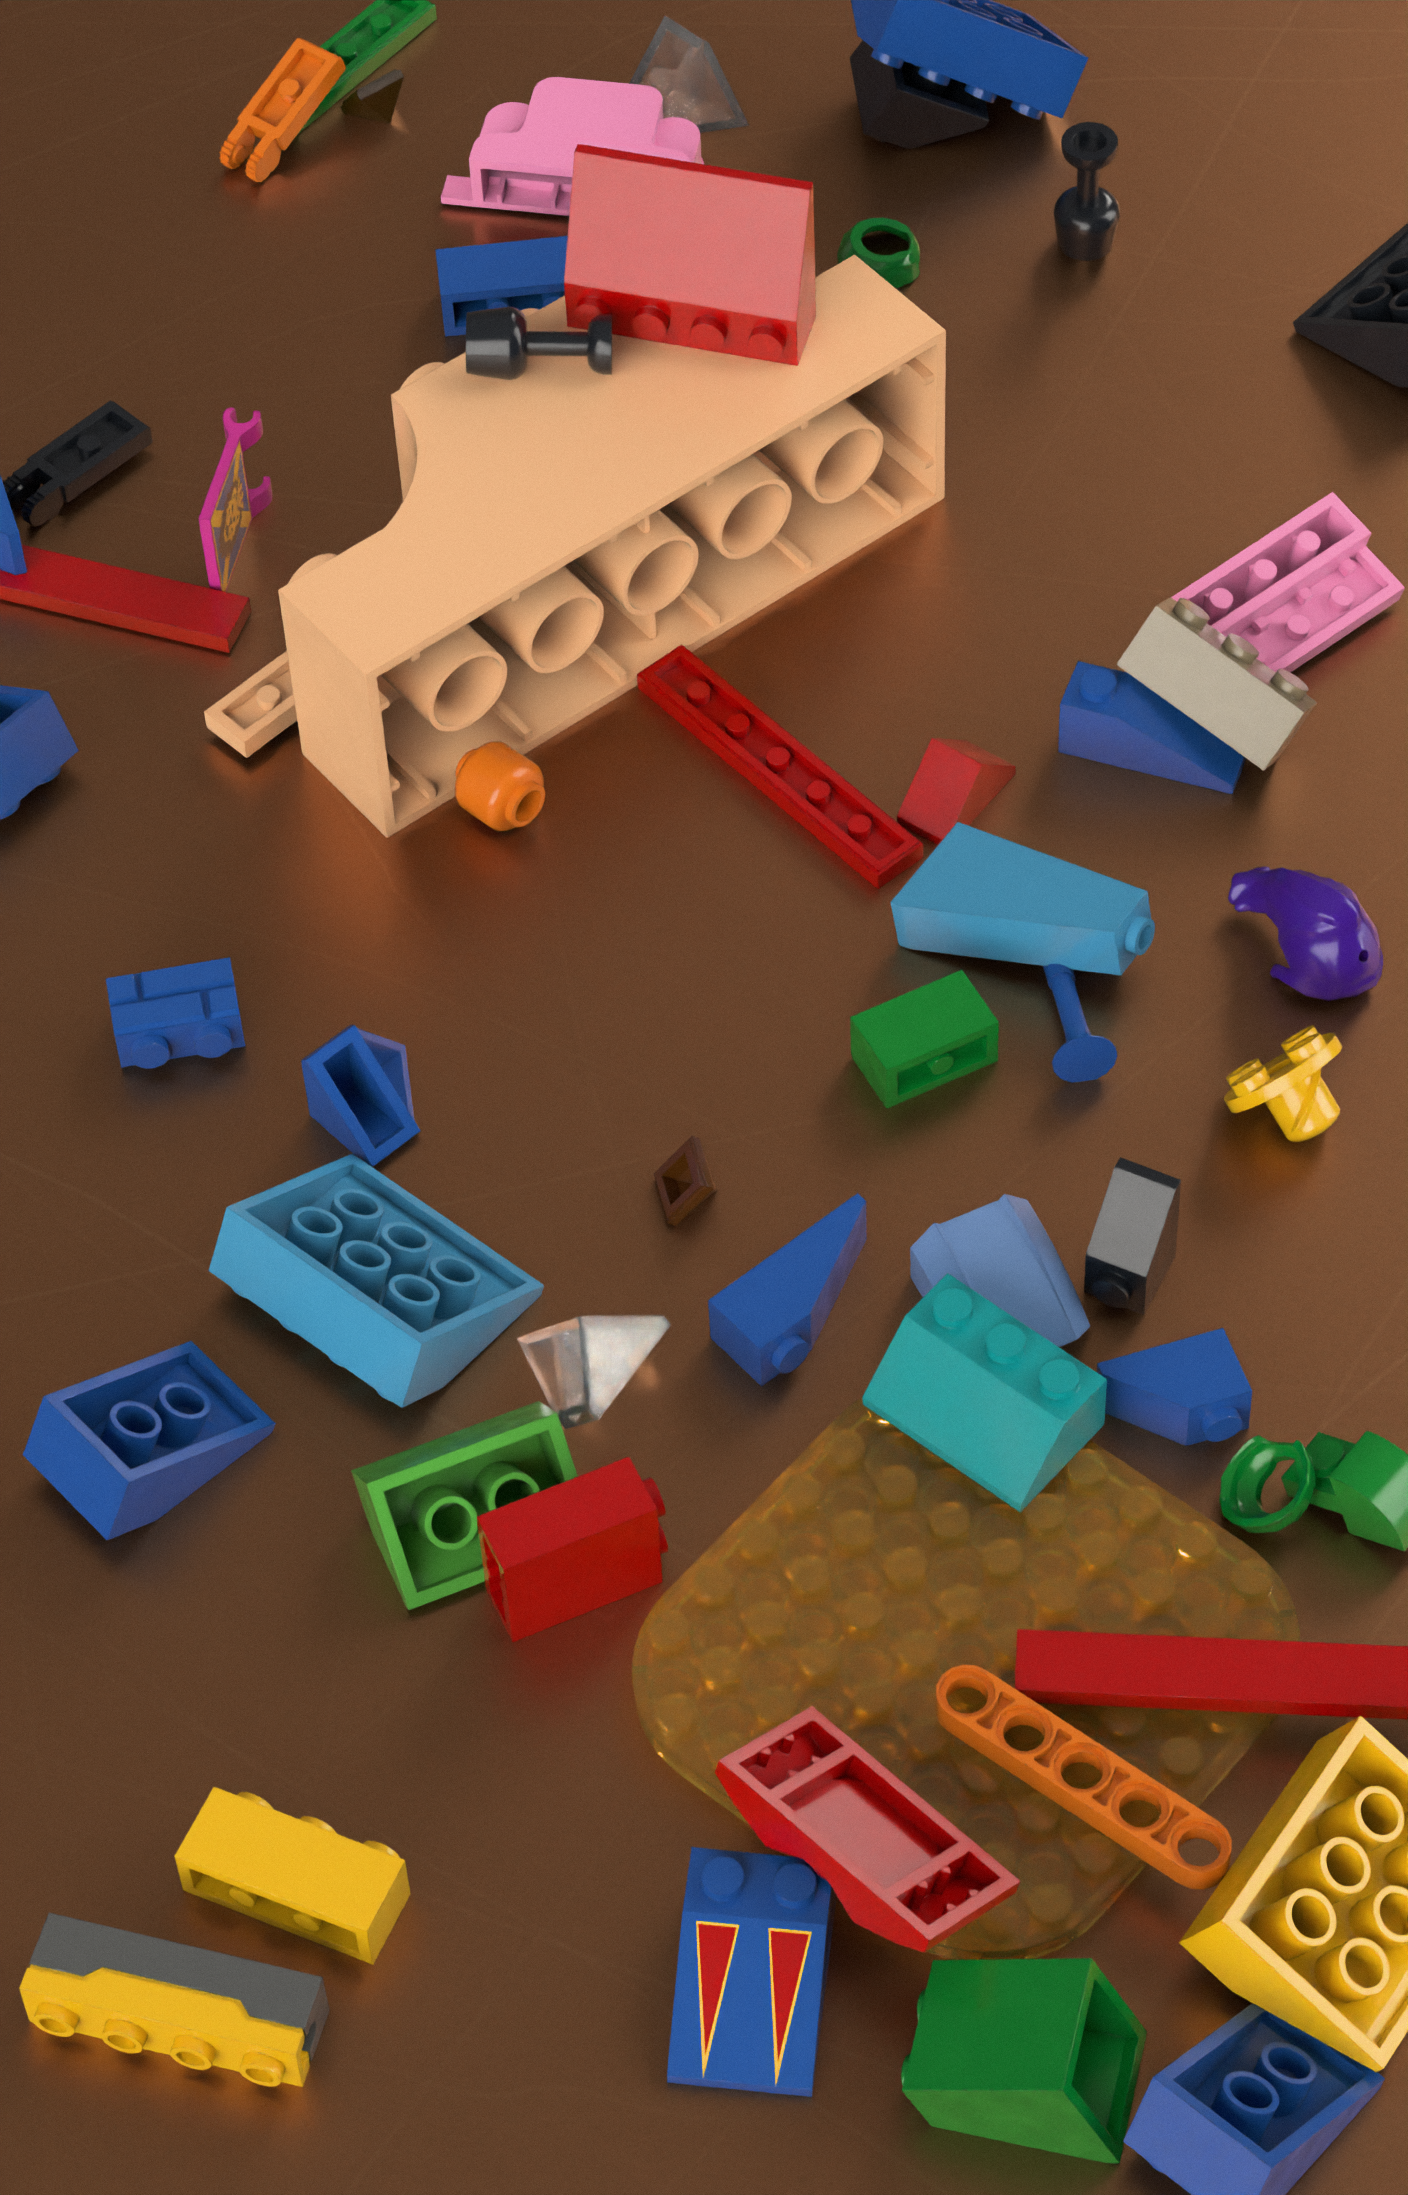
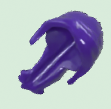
M1263 866L1234 874L1228 895L1229 902L1235 905L1234 909L1237 912L1251 911L1266 914L1278 928V942L1290 968L1274 964L1270 971V975L1273 978H1278L1305 996L1327 1001L1356 997L1377 985L1382 975L1384 961L1378 929L1359 903L1354 891L1343 883L1334 881L1331 878L1320 877L1303 870H1289L1283 867L1270 870L1269 867Z

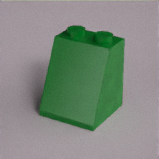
M1092 1958L933 1960L927 1987L921 1991L917 2002L918 2024L911 2053L905 2057L901 2070L902 2092L926 2121L936 2128L1103 2163H1120L1124 2145L1123 2140L1126 2136L1147 2031Z

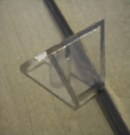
M664 16L629 84L648 85L656 88L662 95L663 119L668 117L685 118L696 124L700 133L749 126L709 42L673 19Z
M663 1315L580 1316L517 1337V1340L551 1409L557 1412L561 1425L568 1429L598 1420L671 1326V1323Z

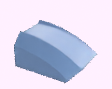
M1004 1194L995 1202L941 1224L933 1223L910 1247V1278L922 1297L948 1273L1058 1347L1076 1341L1091 1327L1072 1281L1051 1239L1027 1199Z

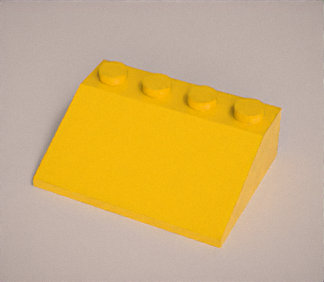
M1359 1716L1316 1741L1179 1943L1235 1994L1375 2072L1385 2068L1408 2032V1759L1362 1716Z

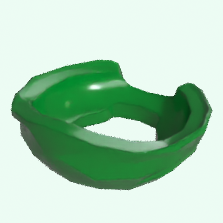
M883 217L869 218L856 223L842 238L837 252L838 264L855 254L894 288H899L913 282L920 274L919 243L910 228L897 220ZM881 231L894 234L907 241L909 249L892 255H879L867 250L861 240L867 233Z
M1260 1435L1244 1443L1231 1458L1221 1477L1219 1500L1223 1516L1231 1523L1250 1533L1278 1532L1298 1521L1308 1508L1315 1490L1316 1476L1312 1458L1307 1453L1304 1445L1299 1440H1295L1294 1443L1269 1441ZM1285 1460L1297 1461L1296 1469L1299 1477V1486L1294 1499L1280 1511L1271 1514L1267 1513L1261 1503V1493L1265 1481L1273 1473L1278 1462Z

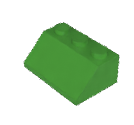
M540 1401L351 1470L372 1534L408 1610L485 1582L477 1516L578 1477L558 1414Z

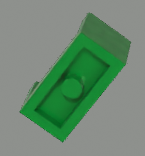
M963 970L850 1017L851 1056L886 1109L998 1061L999 1021Z

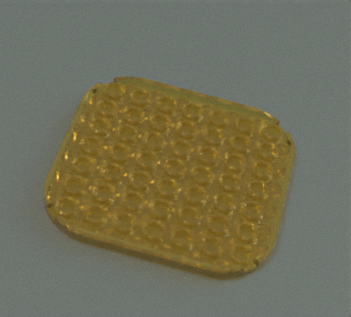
M861 1397L846 1408L656 1602L646 1617L635 1644L632 1661V1683L636 1711L641 1726L657 1753L681 1776L747 1824L748 1822L733 1804L715 1774L719 1760L813 1706L1020 1880L1015 1894L927 1952L950 1960L1005 1958L1024 1955V1959H1034L1062 1948L1086 1932L1108 1910L1148 1863L949 1733L939 1723L936 1716V1684L941 1675L950 1668L962 1664L976 1665L1015 1688L1017 1629L1300 1641L1299 1622L1295 1606L1287 1588L1263 1557L1243 1541L1093 1441L1089 1440L1020 1513L864 1406ZM972 1688L958 1689L947 1699L948 1704L954 1710L969 1714L979 1711L987 1702L985 1696L980 1691ZM1038 1703L1196 1807H1199L1279 1715L1269 1713ZM1029 1725L1012 1727L1004 1736L1006 1743L1019 1751L1036 1749L1044 1740L1043 1735L1036 1728ZM1080 1762L1069 1765L1061 1774L1063 1780L1068 1785L1077 1789L1093 1787L1102 1778L1100 1772L1094 1766ZM1135 1800L1128 1802L1120 1810L1122 1819L1134 1827L1150 1826L1160 1817L1158 1809L1146 1801Z

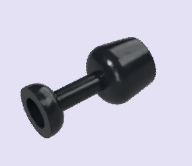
M1084 122L1073 125L1062 136L1061 148L1063 156L1070 165L1077 168V186L1066 190L1057 199L1054 207V220L1061 251L1073 259L1091 261L1100 259L1111 251L1119 224L1120 206L1117 199L1111 192L1099 186L1100 169L1109 165L1115 158L1118 149V138L1115 132L1106 125Z
M515 307L467 312L466 372L467 374L513 380L524 373L527 367L528 356H587L588 364L593 371L603 375H612V314L595 316L588 324V332L528 331L525 315Z

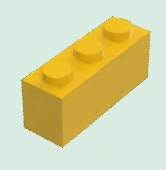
M213 1787L175 1854L183 1891L372 1965L376 1961L411 1895L405 1860L401 1859L388 1846L370 1840L362 1844L337 1834L331 1826L317 1818L303 1816L297 1819L276 1811L264 1799L249 1792H239L235 1795Z

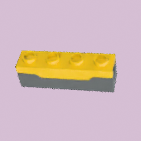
M48 1913L29 1962L30 1968L26 1969L19 1987L29 2021L34 2022L38 2028L49 2034L69 2037L75 2032L100 2038L110 2047L126 2053H139L142 2049L171 2055L176 2062L197 2070H207L211 2066H217L240 2072L249 2081L269 2087L278 2086L281 2082L303 2087L310 2068L309 2061L313 2059L330 2011L323 1977L54 1913Z

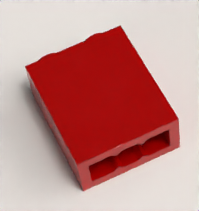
M629 1456L477 1516L486 1591L512 1643L663 1582L661 1554L668 1552V1544L658 1518L666 1515L664 1502L654 1480L651 1477L642 1480Z

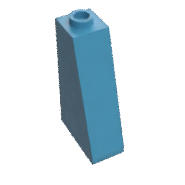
M960 822L955 824L890 902L898 944L908 949L1040 966L1061 964L1072 970L1120 976L1137 955H1142L1148 950L1155 933V923L1151 919L1148 891Z

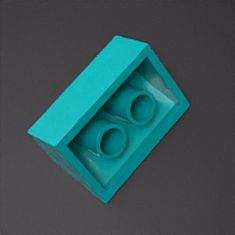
M947 1273L903 1318L862 1397L864 1406L1021 1513L1105 1424L1107 1379Z

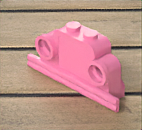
M564 77L546 78L538 82L534 87L529 105L520 102H507L495 106L487 113L480 137L475 140L470 153V177L447 175L441 194V204L569 216L574 151L577 144L704 164L701 157L700 130L696 124L685 118L668 117L663 119L662 95L654 87Z

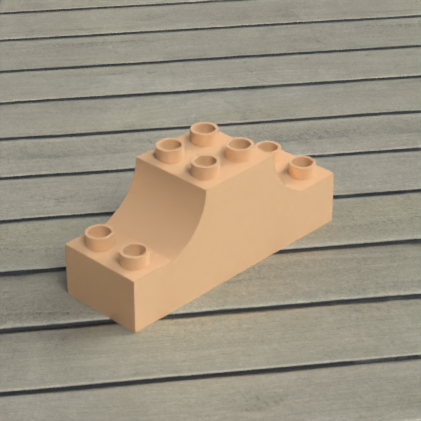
M854 254L815 277L816 318L798 366L612 334V375H603L593 371L588 364L587 356H528L527 367L524 373L513 380L467 374L466 352L445 364L442 362H432L421 366L405 380L400 390L391 394L403 503L385 528L339 555L326 553L311 558L293 574L287 585L278 590L302 754L388 838L455 797L456 767L460 759L468 751L477 749L488 742L502 741L522 755L526 754L638 685L637 674L681 644L689 651H695L945 498L946 330ZM565 295L540 310L535 308L520 310L526 317L528 331L588 332V330L567 327Z

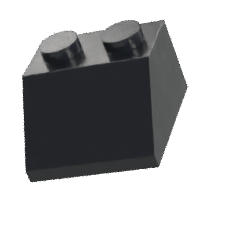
M863 40L850 56L863 134L881 142H889L907 149H913L982 129L989 122L986 101L964 90L966 83L952 78L948 86L935 83L918 74L919 66L905 61L901 69L888 66L871 57L873 48Z

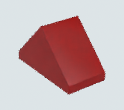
M931 738L899 809L897 822L902 827L939 845L957 822L969 826L1016 775V766L966 740Z

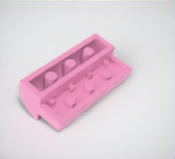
M1331 492L1171 598L1177 602L1180 598H1184L1195 603L1209 615L1210 619L1207 623L1226 637L1229 633H1232L1248 641L1259 652L1256 659L1273 671L1277 672L1278 669H1284L1291 673L1397 602L1405 587L1366 546L1371 532Z

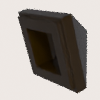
M394 69L356 90L342 102L343 105L340 108L346 115L391 124L404 75L401 70L397 71Z

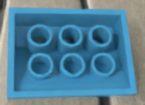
M354 1154L340 1158L227 1206L209 1267V1271L231 1286L239 1296L255 1303L280 1321L284 1328L300 1335L328 1355L332 1362L345 1367L376 1389L381 1397L394 1402L401 1408L444 1388L541 1296L544 1285Z

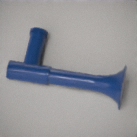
M1061 964L1043 966L1048 986L1054 995L1066 1041L1053 1057L1052 1066L1054 1073L1060 1079L1071 1083L1098 1079L1115 1065L1118 1056L1116 1046L1107 1038L1091 1034L1075 986L1076 979L1073 970Z

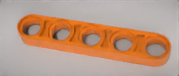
M962 1664L950 1668L941 1675L936 1684V1716L939 1723L949 1733L1177 1883L1190 1889L1204 1890L1214 1887L1221 1882L1230 1869L1232 1839L1228 1830L1218 1820L989 1671L976 1665ZM972 1688L980 1691L985 1696L987 1702L982 1709L969 1714L954 1710L948 1704L947 1699L958 1689ZM1029 1725L1036 1728L1043 1735L1044 1740L1036 1749L1019 1751L1006 1743L1004 1736L1012 1727ZM1080 1762L1094 1766L1100 1772L1102 1778L1093 1787L1077 1789L1068 1785L1063 1780L1061 1774L1069 1765ZM1135 1800L1146 1801L1158 1809L1160 1817L1150 1826L1134 1827L1122 1819L1120 1810L1128 1802ZM1204 1839L1211 1842L1217 1848L1219 1856L1209 1865L1194 1866L1187 1863L1180 1856L1178 1850L1188 1840Z

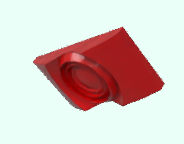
M813 1706L720 1759L717 1764L716 1776L733 1804L767 1848L805 1860L818 1876L829 1882L854 1923L896 1944L925 1953L1015 1894L1018 1889L1020 1880Z

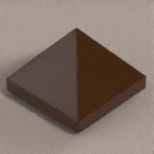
M691 1136L654 1173L667 1222L670 1225L676 1226L717 1191L700 1139L695 1136Z

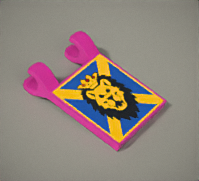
M232 407L226 408L223 412L222 418L227 441L198 518L209 587L224 592L227 591L252 518L264 510L273 498L271 480L268 476L263 477V483L259 487L248 489L243 452L262 437L261 413L254 410L253 418L250 421L237 423L236 409Z

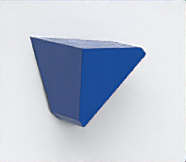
M349 1025L301 1060L310 1116L350 1152L371 1167L421 1131L414 1120L406 1045L359 1029L355 1025Z

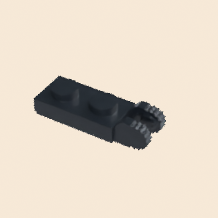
M110 400L27 458L25 465L13 472L11 477L8 476L5 481L3 480L11 509H17V507H21L23 504L21 509L23 520L31 526L40 527L41 524H45L47 520L50 521L58 515L64 501L70 502L153 443L151 428Z

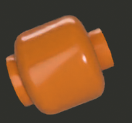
M502 741L488 742L477 749L468 751L460 759L456 767L455 797L458 804L496 831H507L515 827H524L542 809L546 793L541 768Z

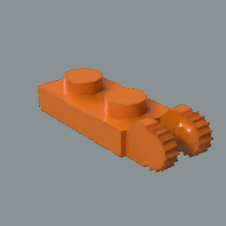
M300 37L297 38L238 116L237 125L228 135V139L224 141L223 146H221V151L219 152L220 163L236 170L237 167L244 163L246 158V176L256 182L262 183L263 180H266L270 176V172H273L278 166L281 151H285L346 70L342 58ZM257 137V138H259V139H261V140H260V142L257 144V146L254 148V152L252 153L253 147H254V143H255V138Z

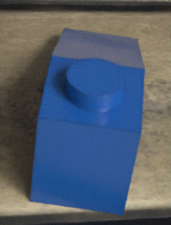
M1081 661L1077 662L1060 702L1058 752L1233 795L1246 761L1244 756L1129 673Z
M857 1193L708 1300L710 1338L761 1387L778 1374H787L795 1370L812 1350L867 1240L866 1200Z

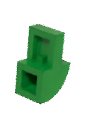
M1366 1431L1356 1444L1318 1432L1306 1447L1307 1453L1312 1458L1316 1476L1315 1490L1310 1504L1342 1514L1349 1533L1405 1552L1408 1548V1454L1385 1438ZM1294 1461L1281 1477L1287 1495L1292 1498L1295 1497L1299 1486V1477L1296 1469L1297 1461Z

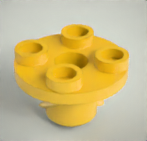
M1314 1025L1300 1030L1282 1042L1281 1047L1285 1053L1262 1065L1259 1058L1253 1059L1238 1067L1226 1077L1231 1089L1223 1099L1232 1113L1242 1112L1265 1102L1285 1137L1292 1142L1311 1139L1327 1130L1336 1121L1340 1114V1108L1321 1078V1068L1341 1051L1342 1045L1335 1033L1321 1035V1033L1317 1032Z

